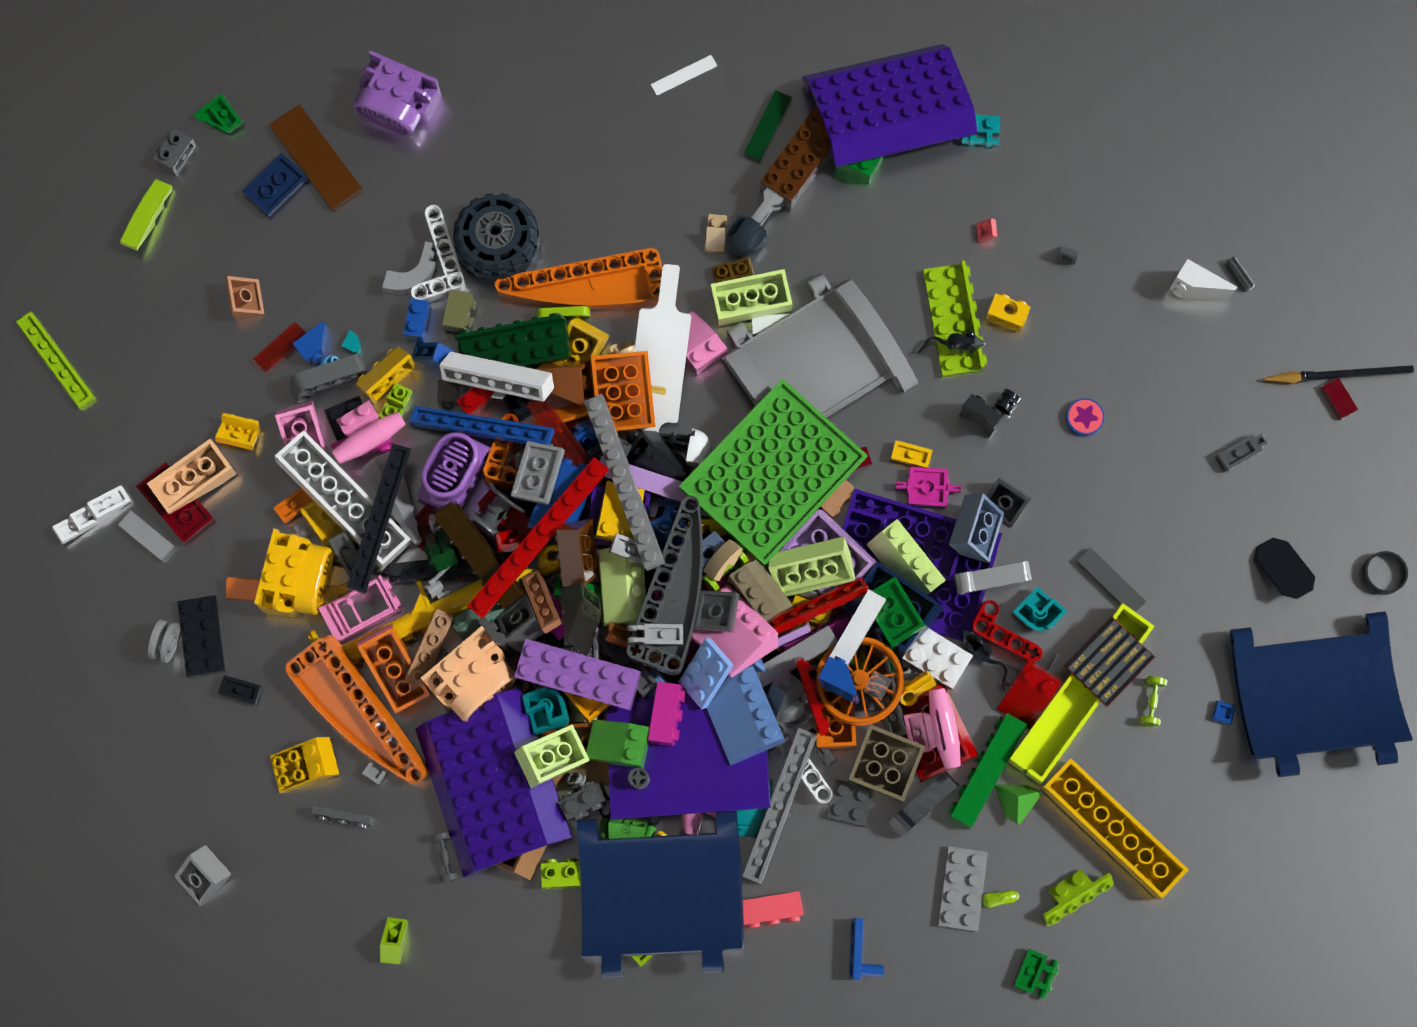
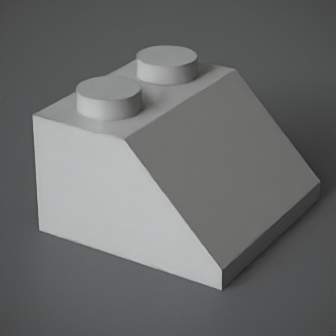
M205 845L188 856L174 877L200 906L225 884L231 873Z

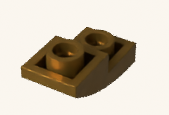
M749 257L732 263L727 261L712 266L716 283L754 275Z

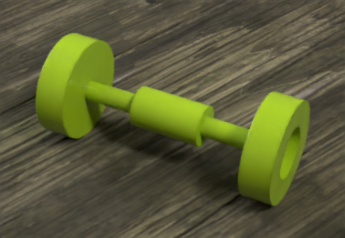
M741 552L736 562L744 566L749 560ZM728 564L722 577L733 568L732 565ZM707 574L702 578V582L710 591L719 590V585L716 583L717 580L712 579Z
M1148 676L1147 684L1154 686L1153 694L1150 695L1149 701L1150 714L1149 716H1141L1140 723L1158 727L1160 726V719L1153 717L1159 696L1157 695L1158 686L1166 687L1167 680L1161 677Z

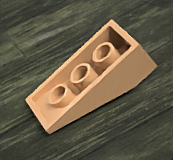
M209 439L147 484L168 514L222 485L237 473L217 445Z

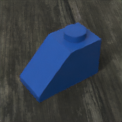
M323 321L293 343L295 349L309 366L312 363H318L325 353L328 328Z
M439 342L416 343L412 359L414 362L440 369V363L449 352L455 351Z

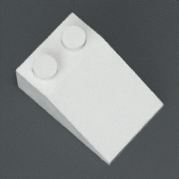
M1189 259L1186 260L1170 287L1173 294L1178 297L1228 302L1237 289V286Z

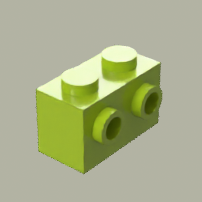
M577 858L565 859V862L557 863V859L545 860V863L541 864L542 889L581 887L580 861L577 862Z

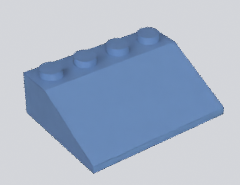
M754 666L744 669L732 678L730 676L725 678L708 705L707 710L730 765L785 743L786 741Z

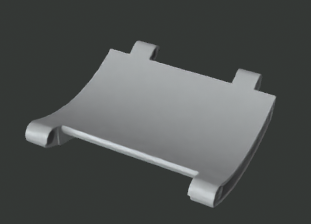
M820 273L805 283L808 292L814 298L811 302L754 337L751 333H748L742 322L726 331L727 336L736 348L721 356V359L736 377L755 406L782 378L826 418L890 378L901 394L918 384L915 374L893 336L852 279H847L832 288L826 277Z

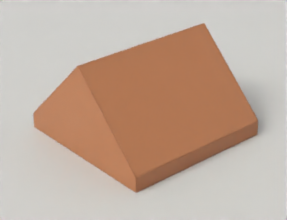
M226 276L230 309L235 320L263 316L264 308L259 279Z

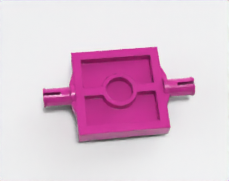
M910 467L908 481H896L895 489L907 490L908 505L946 508L949 492L961 493V485H950L948 469Z

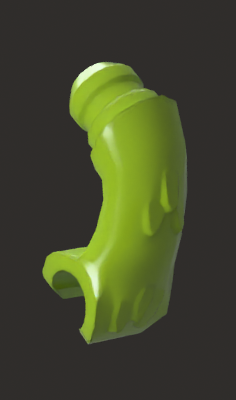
M1013 890L985 894L982 900L985 907L991 908L1014 903L1019 899V894Z

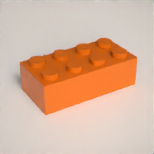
M393 623L358 641L357 647L395 714L430 695V689L425 683L423 687H418L404 680L413 659Z

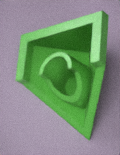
M995 784L1005 817L1019 825L1043 794L1029 785Z

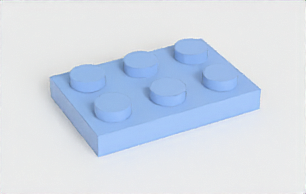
M706 638L678 682L701 709H705L734 665L711 638Z

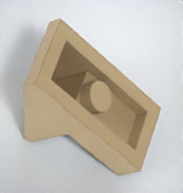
M708 215L705 252L724 253L727 215Z

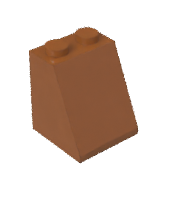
M589 360L558 361L542 364L536 368V370L552 373L554 384L552 394L579 405H584L585 401L593 398Z

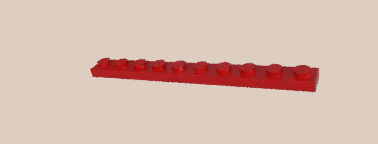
M594 457L467 607L483 619L552 539L556 530L569 519L604 478L609 469Z
M859 577L855 581L848 582L785 611L768 624L778 633L790 630L800 623L807 622L811 618L825 614L833 608L845 605L855 598L864 596L869 590L868 585L863 577ZM696 652L687 655L685 660L687 666L690 664Z

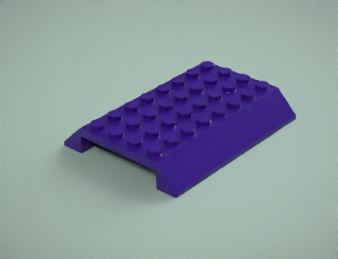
M943 44L802 77L807 92H812L831 142L830 154L835 167L978 133L974 105L950 47Z
M522 688L494 694L491 700L484 702L483 705L479 706L471 714L467 722L462 721L453 710L425 721L415 728L464 878L549 844H556L572 838L568 822L558 803L560 799L553 779L531 788L514 753L522 746L539 739L538 735L533 732L530 716L526 713Z

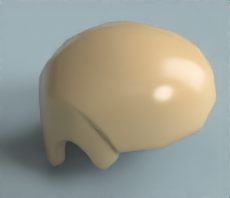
M633 341L622 342L609 346L611 354L630 353L635 351V344Z

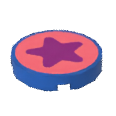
M1087 398L1078 399L1067 410L1066 422L1068 427L1079 436H1090L1100 430L1103 425L1104 412L1096 401Z

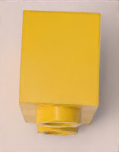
M995 293L986 319L1021 332L1031 307L1024 301H1015L1006 294ZM1010 308L1013 314H1007L1004 309Z

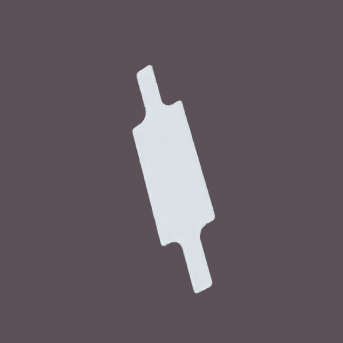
M663 265L658 304L652 309L642 308L639 311L634 352L648 351L656 427L642 428L644 431L659 432L661 425L664 423L678 422L691 315L679 312L675 306L680 271L678 265Z

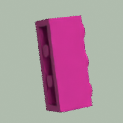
M657 682L648 741L651 744L674 746L675 741L678 742L679 730L677 726L678 722H681L683 715L680 707L681 702L684 703L686 691H683V687L680 684Z

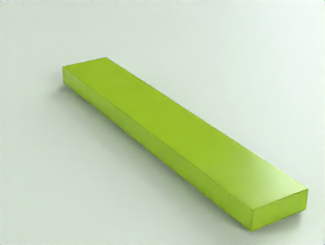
M30 311L18 319L16 324L78 408L81 410L95 400L94 395L35 315Z

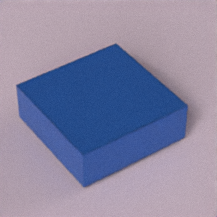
M1217 700L1211 720L1231 725L1236 705Z

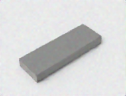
M131 510L118 524L161 561L175 548L174 545Z

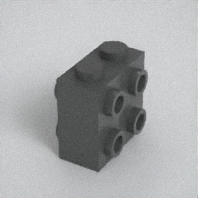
M587 782L579 787L580 791H571L562 796L563 800L558 803L567 820H581L589 816V811H598L607 806L605 802L609 801L610 798L601 782Z

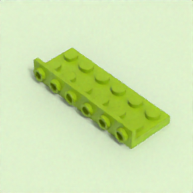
M961 260L960 264L923 269L934 337L947 340L948 336L952 333L966 335L967 331H970L983 341V337L979 336L978 332L980 330V321L975 316L977 304L976 301L972 300L974 288L973 284L969 283L968 278L970 276L969 265L966 266L965 260ZM935 340L942 378L983 372L985 365H987L986 354H982V347L973 351V354L968 352L953 354L948 350L947 346Z

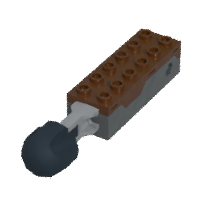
M817 105L761 179L760 192L764 196L763 203L752 218L739 215L728 229L726 244L734 255L742 258L751 256L761 248L768 238L767 231L761 226L771 212L780 210L782 206L791 211L830 158L831 142Z

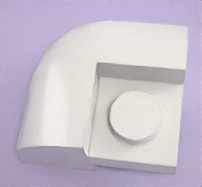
M692 429L686 457V465L693 467L694 471L712 452V444L709 437L697 429Z

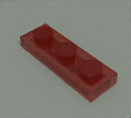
M294 322L253 360L268 374L295 350L293 343L306 334V332Z

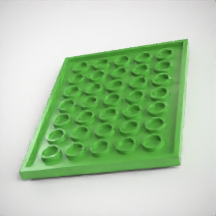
M782 378L678 488L686 496H695L699 501L700 508L756 560L758 559L765 566L868 455Z

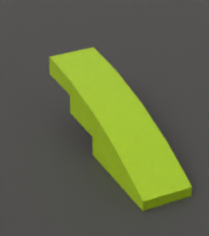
M157 179L154 180L133 214L120 240L121 245L136 251L139 249L154 228L156 218L164 209V202L173 191L172 185Z

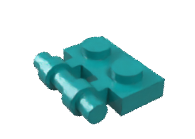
M975 114L977 135H986V138L976 137L975 134L963 137L962 144H969V146L985 145V147L989 148L999 146V139H994L992 136H999L1000 116Z

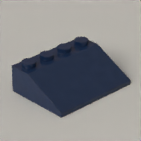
M877 561L864 578L869 590L872 591L893 577H896L926 625L924 629L896 645L907 652L934 623L943 607L940 603ZM855 598L847 602L843 609L854 615L863 598ZM874 620L870 628L886 638L877 621Z

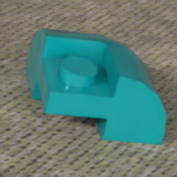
M1037 586L1012 613L1032 630L1044 631L1053 627L1065 615L1067 610Z
M544 687L522 695L526 713L530 716L533 732L536 735L554 728L558 731L568 725L570 720L566 704L558 691Z

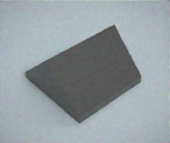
M1000 476L987 494V497L1004 512L1002 521L1010 527L1014 525L1031 500L1029 496Z

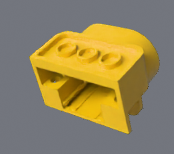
M273 528L254 604L262 612L289 618H296L301 613L317 615L320 612L318 608L323 605L332 571V549L312 544L308 539L298 537L296 534L280 533L278 529Z

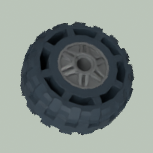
M493 193L485 194V197L480 199L476 197L470 201L467 207H463L454 224L453 241L458 258L469 272L474 273L481 279L496 281L497 279H506L525 272L530 267V264L538 255L540 232L535 215L523 201L518 198H512L509 194L493 195Z

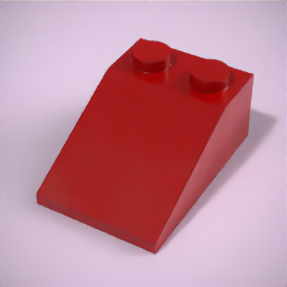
M1028 659L997 709L1026 723L1027 728L1031 729L1061 685L1062 680Z

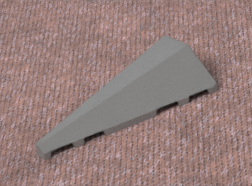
M389 453L374 457L360 470L376 493ZM403 475L392 515L413 544L419 545L422 542V538L419 537L417 529L419 525L414 517V506L409 486L405 482Z

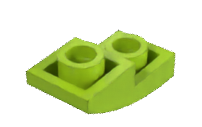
M395 383L387 396V402L378 415V419L395 412H399L402 416L413 390Z

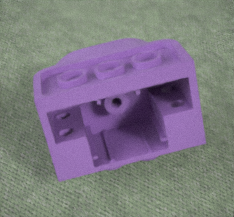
M370 50L368 54L371 61L368 67H364L362 70L363 76L359 83L360 91L353 103V108L361 117L375 125L399 135L410 136L414 133L417 125H425L430 121L442 98L436 78Z
M449 433L441 437L434 445L422 468V485L419 489L417 501L423 505L427 504L436 511L442 509L450 501H457L464 511L483 476L484 466L491 448L471 439L463 433Z

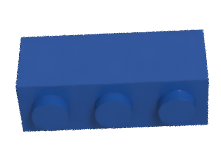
M829 656L818 678L821 686L858 704V695L846 661L837 656L834 658Z

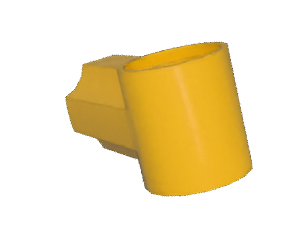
M926 670L911 681H903V690L900 698L903 705H914L920 695L937 685L931 673Z

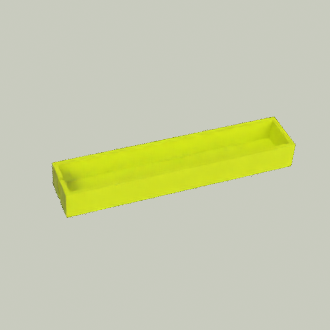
M1123 603L1111 617L1141 645L1155 627ZM1071 673L1011 755L1008 763L1021 772L1025 769L1027 771L1025 775L1040 785L1101 700Z

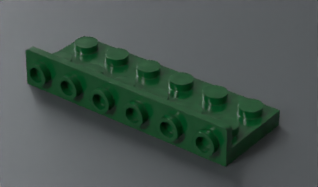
M552 313L548 317L543 318L536 316L528 321L516 320L512 324L507 325L500 323L492 328L480 327L476 331L464 330L460 331V334L454 335V339L458 341V351L460 354L507 364L531 367L571 359L567 319L560 313Z

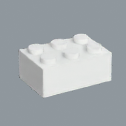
M928 628L905 653L902 660L922 672L929 671L935 680L953 689L973 655Z

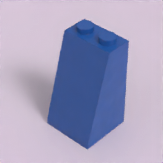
M562 459L549 505L536 503L527 527L534 528L585 469L586 464L579 463L577 466L572 464L573 460ZM587 498L564 524L581 521Z

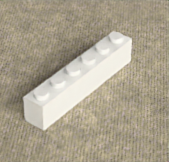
M449 352L440 363L442 380L543 402L554 389L552 373L455 352Z

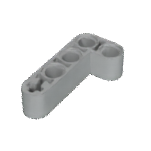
M1024 561L955 574L954 580L957 595L1030 581L1032 577L1029 563Z

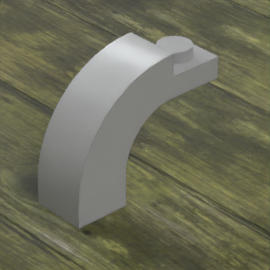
M425 241L420 262L413 270L405 273L386 271L382 286L385 294L396 296L410 295L414 286L433 279L437 271L436 263L433 262L436 258V250L433 243Z

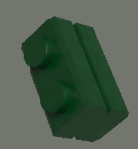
M444 529L437 531L436 534L432 533L425 536L426 545H423L431 567L435 565L436 570L439 572L447 569L448 566L457 565L459 562L453 545L446 538L448 535Z

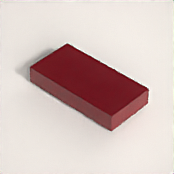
M1340 378L1321 387L1340 420L1359 410Z

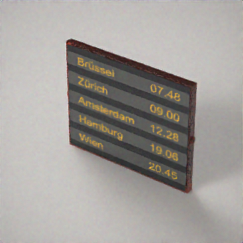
M1111 617L1064 667L1084 685V688H1087L1108 707L1155 656L1116 619Z

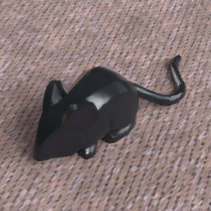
M967 331L966 335L952 333L948 336L947 340H943L940 337L928 338L921 349L915 352V354L920 353L931 340H937L947 346L948 350L953 354H962L963 352L973 354V351L985 346V342L970 331Z
M963 630V646L969 650L977 662L983 663L985 661L1003 667L1004 675L1001 687L1005 691L1004 682L1007 676L1005 664L989 658L992 655V650L982 640L980 635Z

